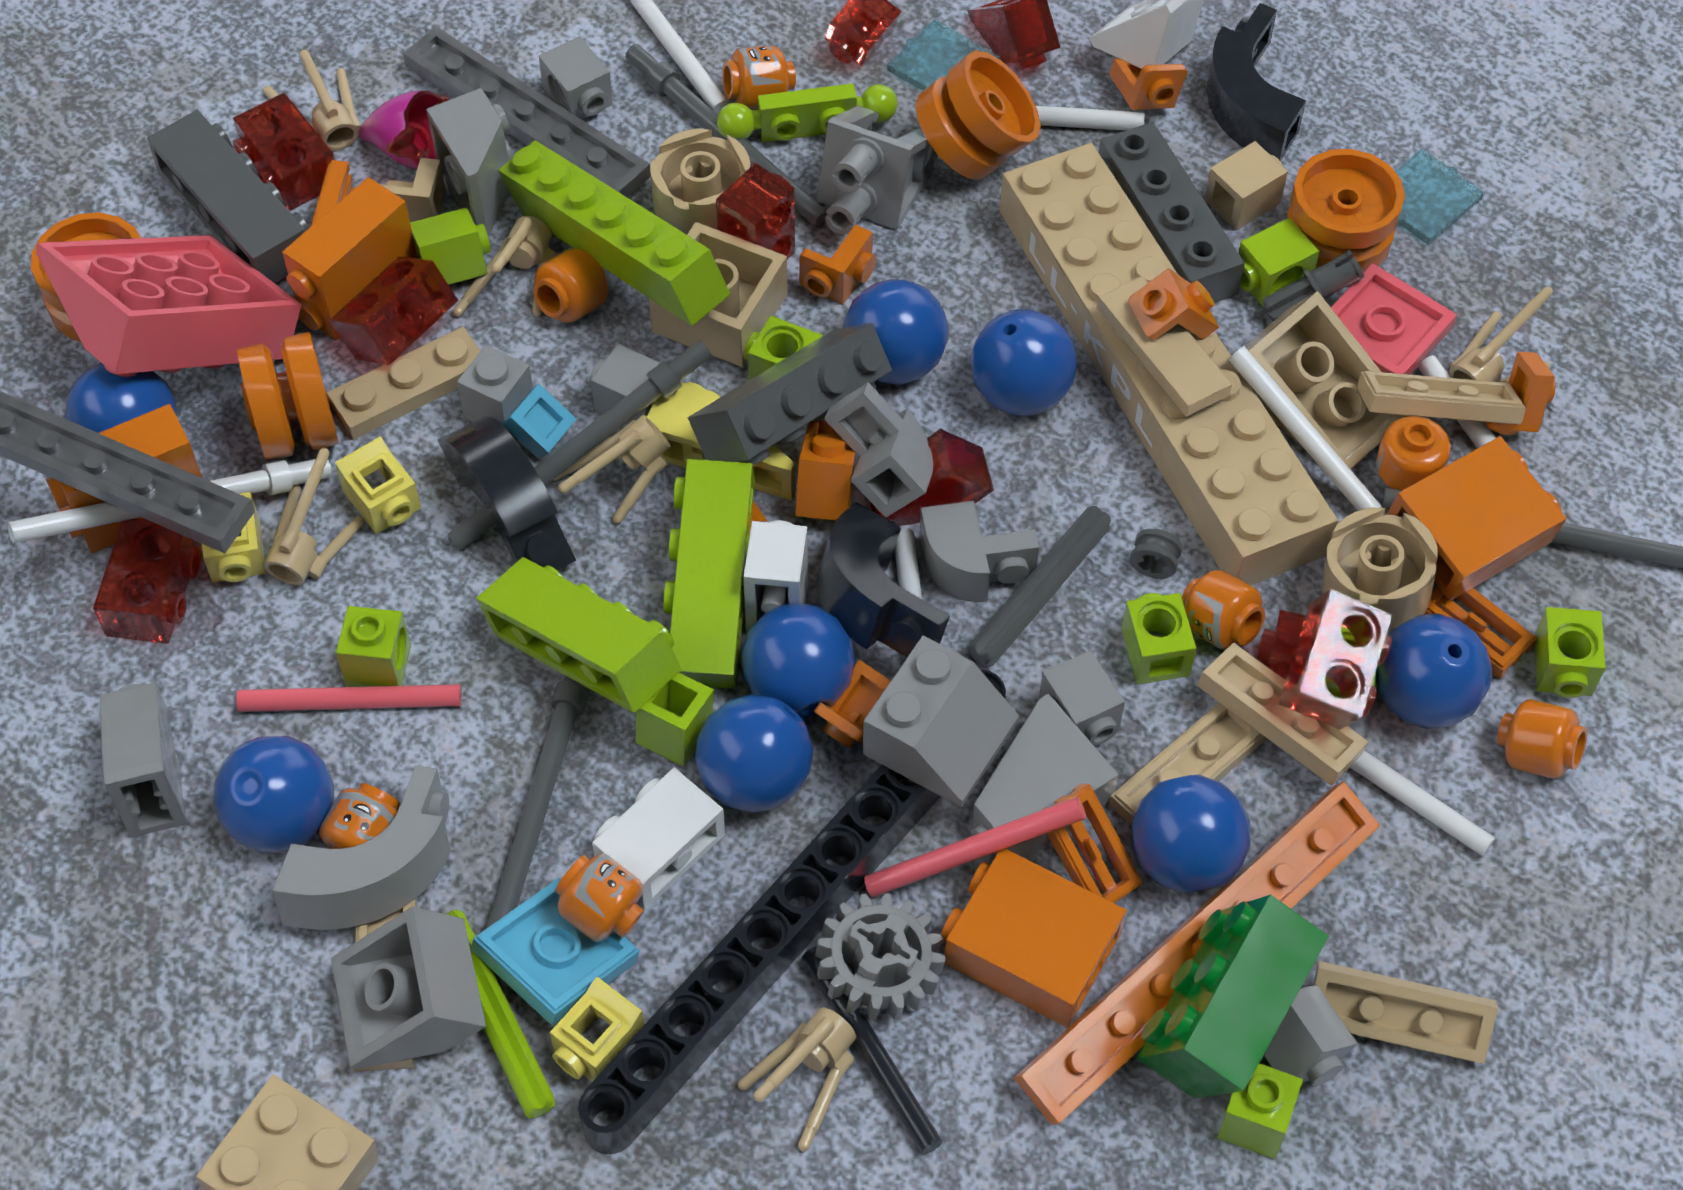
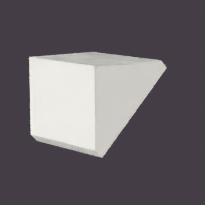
M1143 0L1129 6L1089 39L1093 47L1141 69L1145 65L1164 64L1191 42L1204 0Z

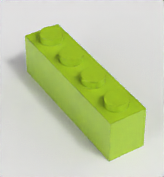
M687 459L685 477H676L674 509H682L680 529L671 528L669 561H677L675 581L666 580L663 609L664 613L672 614L670 634L674 639L672 650L682 669L679 673L708 687L736 689L745 598L744 570L751 531L755 487L753 464Z
M522 557L476 597L496 637L632 713L640 709L682 670L672 650L674 639L662 624L655 620L647 622L634 615L621 602L615 601L611 603L599 597L593 589L584 583L576 585L564 579L556 569L549 565L543 568Z

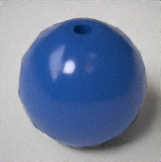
M889 279L874 283L852 300L843 323V328L872 322L892 368V371L877 379V382L891 385L915 382L939 364L948 342L949 326L945 312L938 299L927 288L904 279Z
M1030 309L1008 311L989 321L979 333L970 356L974 385L993 408L1016 416L1038 415L1047 412L1059 404L1073 385L1077 371L1073 339L1054 317Z
M99 363L87 369L72 385L68 394L65 419L100 433L167 404L171 405L177 416V407L168 383L154 371L137 372L135 376L123 377L110 373L105 369L104 364Z
M785 604L766 612L749 630L741 654L743 679L754 695L781 700L801 718L818 715L814 710L820 702L830 708L834 706L849 687L854 666L856 665L853 642L839 620L821 607L806 604Z
M1428 614L1414 617L1391 630L1377 654L1375 680L1378 693L1390 711L1405 722L1425 729L1445 728L1461 722L1476 712L1490 689L1493 669L1488 650L1476 632L1458 619L1442 614Z
M750 694L730 699L707 718L697 736L695 760L702 783L718 801L732 809L758 813L778 808L797 794L811 771L813 746L805 722L791 707L776 698Z
M290 736L257 737L239 745L223 761L215 779L213 803L221 825L238 843L257 852H286L291 844L305 845L309 843L319 833L320 826L334 800V783L329 767L308 744Z
M1200 774L1169 779L1157 783L1139 801L1131 822L1132 848L1140 867L1158 885L1178 893H1193L1212 889L1226 884L1243 866L1251 845L1250 820L1241 800L1223 783Z

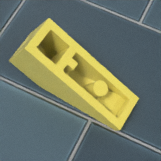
M681 382L682 387L667 399H664L662 396L654 401L647 415L670 444V448L662 456L668 463L686 468L687 459L706 460L687 417L720 398L715 392L706 390L692 382ZM773 444L767 448L770 455L763 461L753 465L754 489L792 501L795 494V463Z

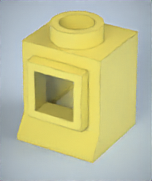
M381 436L335 462L343 493L375 534L390 526L405 522L414 512L421 509L416 483L390 452ZM379 469V472L387 482L372 489L364 477Z
M251 492L239 494L252 500L255 513L242 529L241 536L236 537L224 554L202 544L203 559L212 583L221 581L238 582L250 576L266 574L261 524Z
M596 977L587 992L550 1031L555 1052L552 1055L553 1059L571 1077L579 1080L584 1075L593 1082L644 1026L642 1010L599 977ZM601 1017L610 1026L592 1044L581 1034L596 1018L599 1020Z

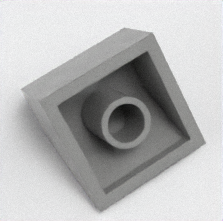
M479 88L426 110L435 158L441 162L445 186L459 209L468 208L475 225L484 224L489 237L510 193L498 169L513 158V153L504 137V133L510 131L504 110L498 103L492 105L482 88Z
M922 636L864 719L863 754L962 807L1018 723L1019 715L973 661Z
M412 906L331 958L351 1068L361 1069L445 1052L486 1027L463 918Z

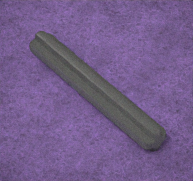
M1090 506L1085 509L972 640L969 646V656L985 668H989L999 660L1109 531L1111 518L1106 512L1101 511L1097 506Z

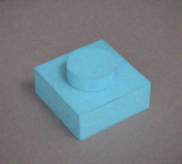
M538 383L525 395L502 422V425L540 460L552 450L576 421V418Z

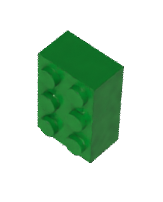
M1271 894L1248 902L1243 901L1236 906L1223 910H1216L1209 916L1200 930L1199 939L1203 943L1194 959L1190 958L1185 961L1174 975L1170 987L1175 992L1165 1010L1159 1009L1146 1024L1142 1033V1039L1146 1043L1137 1059L1194 1099L1244 1091L1329 936Z

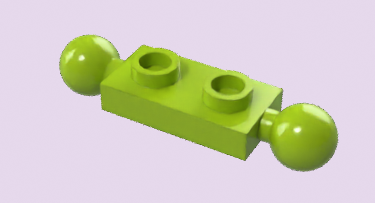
M854 83L758 95V110H750V108L741 103H730L724 106L717 116V128L725 138L729 135L735 139H747L754 130L759 129L762 143L824 135L827 132L828 121L832 117L856 106L878 112L879 116L875 123L887 122L897 111L898 99L894 91L883 84L872 85L861 96L857 97Z

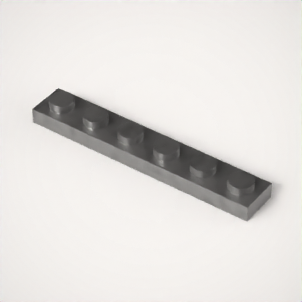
M437 26L403 53L407 68L453 98L482 88L491 104L495 105L498 103L504 110L510 127V131L507 132L526 146L534 140L538 141L627 198L651 177L650 163Z
M0 391V456L224 554L255 513L250 498Z

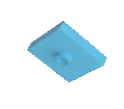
M560 878L554 880L474 937L471 949L552 1026L558 1023L580 1000L596 977L609 984L637 963L640 952L627 938H621L615 932L601 942H594L558 913L557 908L561 896L555 892V888L561 880Z

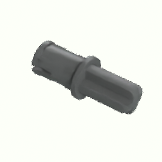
M1348 250L1321 267L1312 271L1308 269L1303 270L1302 278L1265 297L1263 305L1270 319L1275 321L1290 307L1317 291L1326 299L1337 291L1365 277L1353 253Z

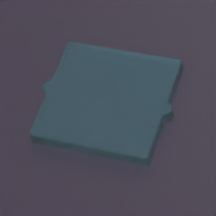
M934 19L915 38H908L906 40V47L887 64V71L923 91L942 76H948L950 68L975 50L988 52L999 60L1000 56Z
M1420 149L1395 170L1402 180L1405 193L1397 227H1404L1427 245L1435 241L1479 203L1484 196L1482 190L1457 174V168L1447 167L1423 149Z

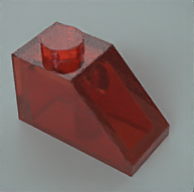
M995 0L968 10L971 22L995 56L1005 64L1018 63L1020 69L1030 68L1046 62L1045 53L1061 48L1047 0Z
M940 428L927 438L933 457V472L926 493L888 517H885L870 502L872 511L898 526L920 523L922 507L974 501V504H976L994 491L983 447Z

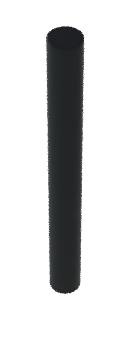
M817 946L810 948L802 955V960L834 1012L838 1013L852 1026L856 1034V1039L853 1042L922 1155L934 1151L942 1144V1139L860 1007L850 1014L846 1012L849 1000L846 995L843 994L840 997L830 999L828 991L833 979H818L817 971L822 959L815 957Z

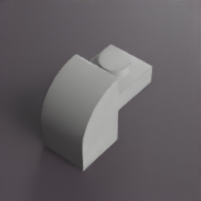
M869 382L829 407L825 421L859 456L850 481L885 517H888L926 493L933 472L932 452L923 429L908 408L897 414Z
M974 501L921 508L919 539L926 570L933 582L947 594L965 601L986 602L989 582H1019L1027 578L1037 566L1039 544L1035 529L982 536Z

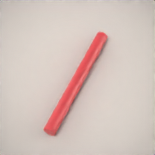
M461 684L238 690L236 705L238 712L453 707L462 705Z
M1075 797L866 875L864 877L866 889L869 895L874 898L1086 819L1084 807L1081 800Z

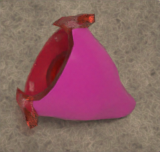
M409 91L400 94L381 104L369 115L360 127L359 137L365 142L374 144L388 157L409 169L417 170L420 158L436 159L426 109L446 102L450 98L448 94L440 96L431 91Z

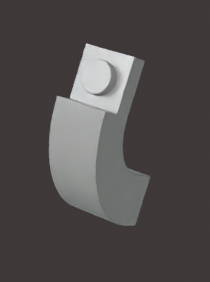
M415 765L395 818L375 838L363 844L343 849H326L297 844L290 845L272 889L282 925L315 930H336L364 925L398 911L430 886L444 867L451 852L445 828L449 812V795L442 792L437 768Z

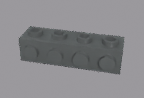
M196 110L148 136L147 140L157 171L219 242L273 283L287 277L288 272L282 251L308 230L309 226L300 213L295 212L291 214L286 209L284 200L273 183L268 182L264 184L260 180L258 172L248 155L244 152L237 154L234 151L231 141L221 125L218 123L211 125L199 110Z
M1154 122L1100 139V156L1177 274L1191 284L1196 280L1200 282L1209 292L1214 303L1238 295L1245 263Z
M872 322L832 330L687 418L706 460L752 463L754 465L770 455L767 448L773 444L781 445L791 442L806 433L804 425L808 422L825 420L829 407L862 385L869 382L876 389L874 381L892 371V368Z

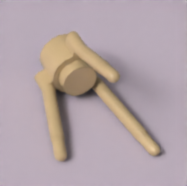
M302 50L300 57L321 101L312 110V125L271 86H265L263 92L307 135L314 148L323 145L329 151L345 149L357 139L361 127L355 114L346 71L343 68H339L336 72L342 104H340L336 100L331 99L310 53L307 50Z
M532 216L518 218L508 237L504 239L499 251L486 266L488 274L478 276L453 309V315L460 317L493 275L499 273L508 261L515 267L529 269L536 264L539 268L545 262L554 258L556 253L548 248L552 240L550 228L543 221ZM533 297L532 313L538 317L542 314V311Z
M1549 286L1543 288L1487 346L1482 347L1502 317L1499 311H1494L1462 355L1450 364V377L1508 383L1510 376L1500 380L1501 371L1504 370V361L1497 351L1552 295V288ZM1544 361V363L1550 369V363L1548 361Z
M643 414L636 421H631L618 433L602 441L554 478L553 481H557L578 470L558 486L560 493H567L619 456L633 470H636L640 465L646 467L612 517L615 524H620L653 477L668 465L662 454L670 448V444L659 428Z
M326 448L320 449L300 498L301 487L298 484L293 485L292 491H289L273 545L265 558L264 568L266 571L287 584L302 585L307 575L314 579H319L326 564L364 524V518L356 516L319 555L315 551L317 546L316 540L309 534L300 531L329 457V450Z
M819 1008L807 1024L802 1022L785 1042L759 1062L737 1084L739 1090L745 1091L781 1063L753 1094L756 1102H762L801 1062L817 1072L823 1071L826 1066L830 1068L798 1143V1148L803 1152L810 1148L842 1075L854 1062L853 1056L847 1049L856 1039L855 1031L838 1013L828 1008Z

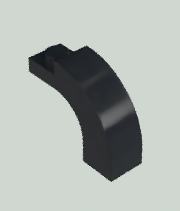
M1259 3L1249 19L1243 17L1239 21L1235 31L1224 26L1219 30L1214 42L1208 75L1207 98L1215 120L1232 140L1243 148L1256 141L1267 153L1275 156L1281 162L1299 134L1306 100L1272 86L1260 76L1255 68V65L1271 43L1277 9Z
M483 417L437 439L459 486L470 488L483 503L494 521L514 564L524 557L543 568L549 565L559 570L576 561L554 515L558 511L546 487L522 448L500 422L492 417Z
M856 502L835 521L817 575V592L824 610L836 617L849 638L866 650L877 641H880L907 658L922 636L940 644L950 616L903 589L885 574L901 527Z

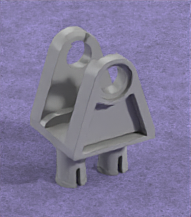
M856 106L840 113L828 121L817 202L831 206L826 211L829 215L825 217V221L833 232L842 235L849 234L861 218L896 230L900 227L932 172L938 157L927 141L921 127L898 139L871 131L872 124L876 122L879 116L878 112L861 106Z

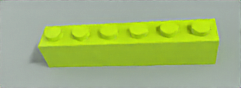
M534 140L528 146L518 150L511 160L498 169L518 209L523 215L540 219L550 228L553 235L574 249H582L588 252L600 266L689 325L693 326L731 294L709 248L538 141Z

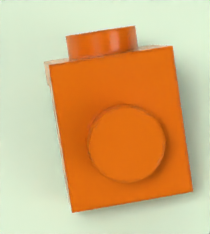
M1114 59L1109 76L1132 110L1174 108L1188 71L1183 64L1145 65L1141 69L1124 60Z
M855 224L831 259L805 248L799 256L800 285L818 297H826L843 305L858 283H865L875 268L876 255L872 254L873 232Z
M1169 268L1130 296L1128 300L1145 335L1152 340L1159 338L1177 323L1201 339H1205L1220 328L1210 311L1215 306V303L1206 288L1197 280L1191 284Z
M1517 351L1508 383L1511 384L1526 408L1522 423L1484 422L1489 429L1503 435H1514L1518 431L1539 432L1546 405L1551 403L1555 394V376L1541 357L1534 352Z
M858 660L854 666L851 683L837 703L830 708L820 702L814 710L816 714L828 721L822 730L848 748H851L855 740L863 744L864 719L891 680L863 661Z

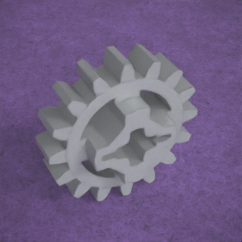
M884 893L880 905H872L870 898L866 894H862L859 898L857 910L843 902L839 905L836 916L837 920L830 918L825 920L821 934L824 938L818 939L815 957L822 959L819 963L817 976L818 979H833L828 991L830 999L840 997L843 994L849 998L846 1012L852 1014L860 1005L868 1007L869 1020L876 1021L880 1009L888 1008L892 1018L897 1020L901 1018L904 1003L918 1011L922 1007L925 998L924 993L930 995L935 993L940 979L937 975L941 974L945 963V956L937 953L940 950L943 937L942 934H927L932 920L929 914L920 916L917 919L911 916L914 902L907 900L898 909L892 907L891 894ZM907 940L911 943L913 948L909 947ZM878 954L884 955L882 959L876 958ZM846 964L852 966L854 975L847 968Z

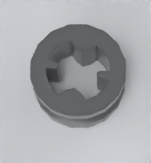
M1141 530L1136 535L1135 548L1130 555L1129 561L1131 566L1137 572L1152 578L1165 579L1173 576L1178 566L1177 559L1180 558L1183 549L1181 541L1175 535L1164 530Z

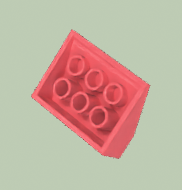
M211 235L46 242L37 244L36 254L85 350L104 364L105 369L112 374L131 377L135 376L137 372L159 370L175 373L179 372L181 368L205 367L219 369L225 364L239 363L237 356L238 348L264 343L270 348L274 360L283 359L281 352L283 338L294 335L302 304Z

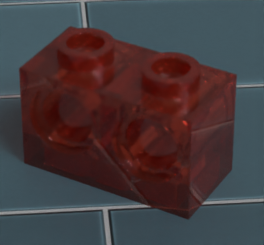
M284 92L233 117L238 138L233 140L237 154L244 152L248 155L257 169L260 180L264 184L271 182L275 185L289 211L320 196L328 165L331 163V160H335L334 154Z
M754 163L716 198L717 230L785 255L788 260L795 253L794 187L783 176L777 173L772 174L757 163Z
M398 256L329 321L356 360L391 365L459 300L433 260Z
M134 518L122 521L93 606L105 636L169 644L175 624L180 625L185 617L187 607L185 592L189 579H195L200 569L201 551L199 547L194 545L192 539L147 519ZM150 601L149 603H147V604H145V605H143V606H139L140 604H142V603H144V602Z
M1332 589L1312 601L1308 606L1278 705L1339 730L1360 718H1364L1371 710L1376 698L1377 688L1372 685L1376 668L1384 662L1391 647L1392 637L1387 635L1392 614ZM1341 626L1347 628L1352 633L1355 647L1349 645L1343 639ZM1325 677H1329L1336 682L1340 690V698L1333 696L1328 691Z

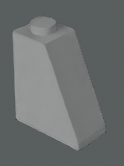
M154 682L146 685L131 684L120 688L116 692L100 695L104 784L130 837L188 824L169 713L157 683Z
M1049 693L1038 700L974 803L971 836L1038 812L1045 807H1051L1055 805V800L1063 795H1070L1073 793L1072 789L1081 783L1091 785L1102 807L1109 804L1110 796L1116 790L1119 774ZM1046 833L1006 849L1026 859L1049 844L1051 840ZM998 852L992 853L985 857L988 859L992 857L995 858Z

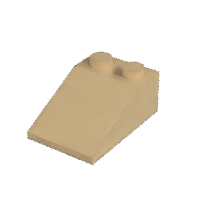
M1318 291L1286 310L1245 346L1350 469L1381 442L1383 433L1392 422L1402 417L1410 416L1369 412L1357 389L1360 373L1364 371L1381 372V370ZM1256 393V395L1260 399L1261 403L1263 404V406L1265 407V409L1267 410L1275 424L1284 432H1286L1289 436H1291L1294 440H1296V438L1290 433V431L1284 426V424L1278 419V417L1272 412V410Z

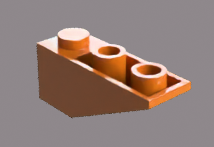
M825 420L819 422L810 421L808 423L798 463L795 516L836 521L845 510L852 506L855 485L850 480L859 456Z

